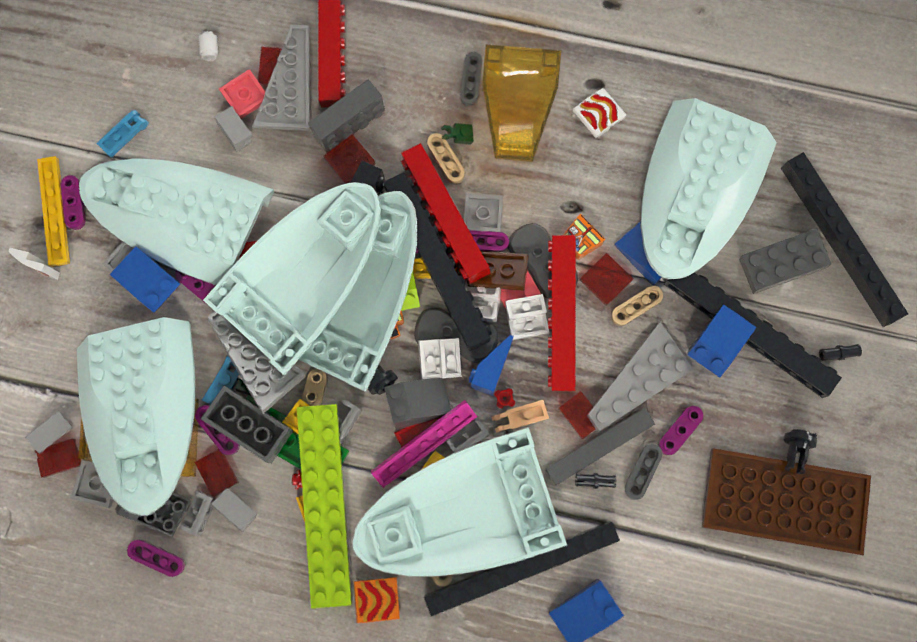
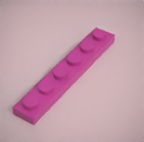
M464 400L371 470V474L383 488L477 418V415Z

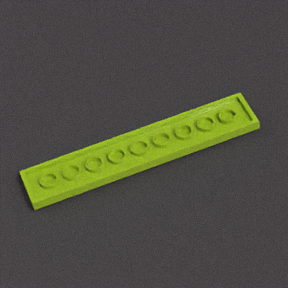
M338 405L297 407L311 609L352 605Z

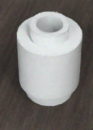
M205 31L199 35V52L203 60H215L218 55L217 36L210 31Z

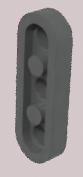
M477 52L468 53L464 59L460 100L466 106L476 104L479 97L483 59ZM471 62H476L477 64H476V65H471L470 63H471ZM469 79H474L475 81H474V82H469L468 80H469ZM470 95V96H472L473 98H472V99H467L466 97Z
M649 444L642 449L625 485V494L630 499L638 500L645 495L662 459V450L659 446ZM649 451L654 452L653 458L648 456ZM641 468H644L646 470V474L644 476L640 474ZM633 486H636L638 489L635 494L631 491Z

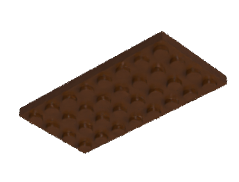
M715 448L711 449L702 528L864 556L871 475L808 464L805 465V474H796L798 465L796 462L794 468L786 471L785 465H787V461Z

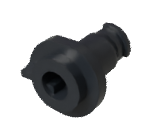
M378 364L370 381L368 391L372 395H381L385 393L384 387L394 385L398 377L392 370L385 371Z
M793 429L785 433L783 439L789 445L785 470L790 471V468H794L796 453H800L796 474H805L809 449L817 446V434Z

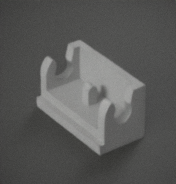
M232 106L214 116L217 125L236 152H239L252 142L250 139L253 137L251 132Z
M345 400L341 402L338 408L341 444H343L362 411Z
M58 411L25 436V438L40 454L73 427Z
M476 418L447 439L446 442L455 454L478 444L488 437L489 433L480 420Z
M228 488L212 503V506L242 533L254 521L257 515L255 511Z
M196 490L194 499L179 529L194 536H201L214 508L212 503L217 498Z

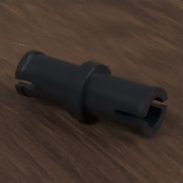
M859 344L851 346L837 345L835 348L819 350V357L822 361L833 359L841 361L845 360V358L860 357L862 355V349Z
M593 473V475H575L577 479L575 480L576 487L588 486L593 487V489H598V487L616 488V483H614L616 482L615 475H598V473Z

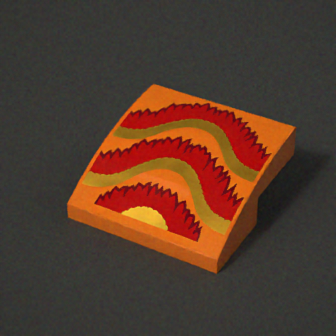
M397 577L354 581L356 623L400 619Z

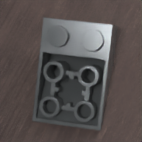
M173 491L168 500L149 515L130 513L119 504H117L115 510L120 516L173 537L191 500Z

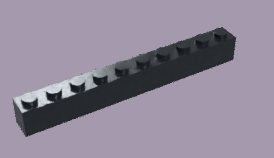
M803 152L788 160L781 167V170L881 326H888L907 316L909 313L805 153Z
M403 172L384 181L386 192L401 191L408 196L414 205L417 218L416 250L469 352L490 342L492 332L487 324H483L481 320L483 315L480 309L474 307L472 303L474 298L471 292H466L463 286L465 281L462 275H457L455 271L457 266L453 258L447 256L446 252L448 249L444 241L440 242L437 237L440 235L435 225H431L429 221L431 217L428 210H423L421 203H423L418 193H414L412 189L414 184L411 178H406Z
M694 272L684 278L667 279L664 283L666 287L711 319L724 304L756 326V329L746 344L819 397L825 398L830 396L842 377L837 374L838 372L834 368L825 366L821 363L820 358L808 354L800 344L791 342L786 334L777 332L772 328V324L756 317L757 314L754 311L745 309L737 299L730 298L724 294L723 289L711 285L706 277L697 275Z
M608 521L566 538V546L517 562L493 567L424 595L430 616H435L619 542L620 539L613 522Z

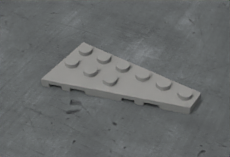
M290 25L253 128L309 131V26Z
M214 311L208 316L210 325L262 414L305 378V373L296 365H293L283 375L270 363V359L223 315Z
M661 322L656 325L617 378L587 414L597 432L693 370Z

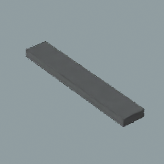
M643 408L545 469L554 484L558 485L654 426L655 422L646 408Z

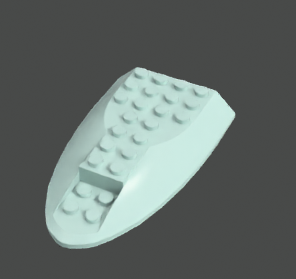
M697 98L673 101L650 160L641 207L643 247L650 266L658 275L666 279H679L693 274L712 260L732 237L744 219L761 186L777 143L766 126Z
M135 158L102 163L85 172L79 183L80 196L87 209L105 229L132 248L137 246L148 257L163 265L217 285L238 261L262 206L268 207L274 194V189L227 173L186 163Z
M355 182L334 187L314 196L293 210L264 234L232 266L203 300L216 313L223 315L270 359V363L283 375L291 369L323 331L360 275L374 245L380 223L381 205L376 191L368 184Z
M401 191L387 192L378 196L381 205L380 223L367 261L335 315L298 359L365 392L396 325L413 270L417 247V218L413 203Z
M166 317L89 335L77 348L80 409L92 461L101 482L112 498L123 509L138 515H149L168 500L177 485L186 463L192 436L195 411V364L191 325L189 321Z
M529 428L488 440L452 454L408 477L385 493L358 523L353 539V549L356 555L368 566L388 573L406 576H442L489 569L566 546L567 543L561 525L558 523L533 448L535 446Z

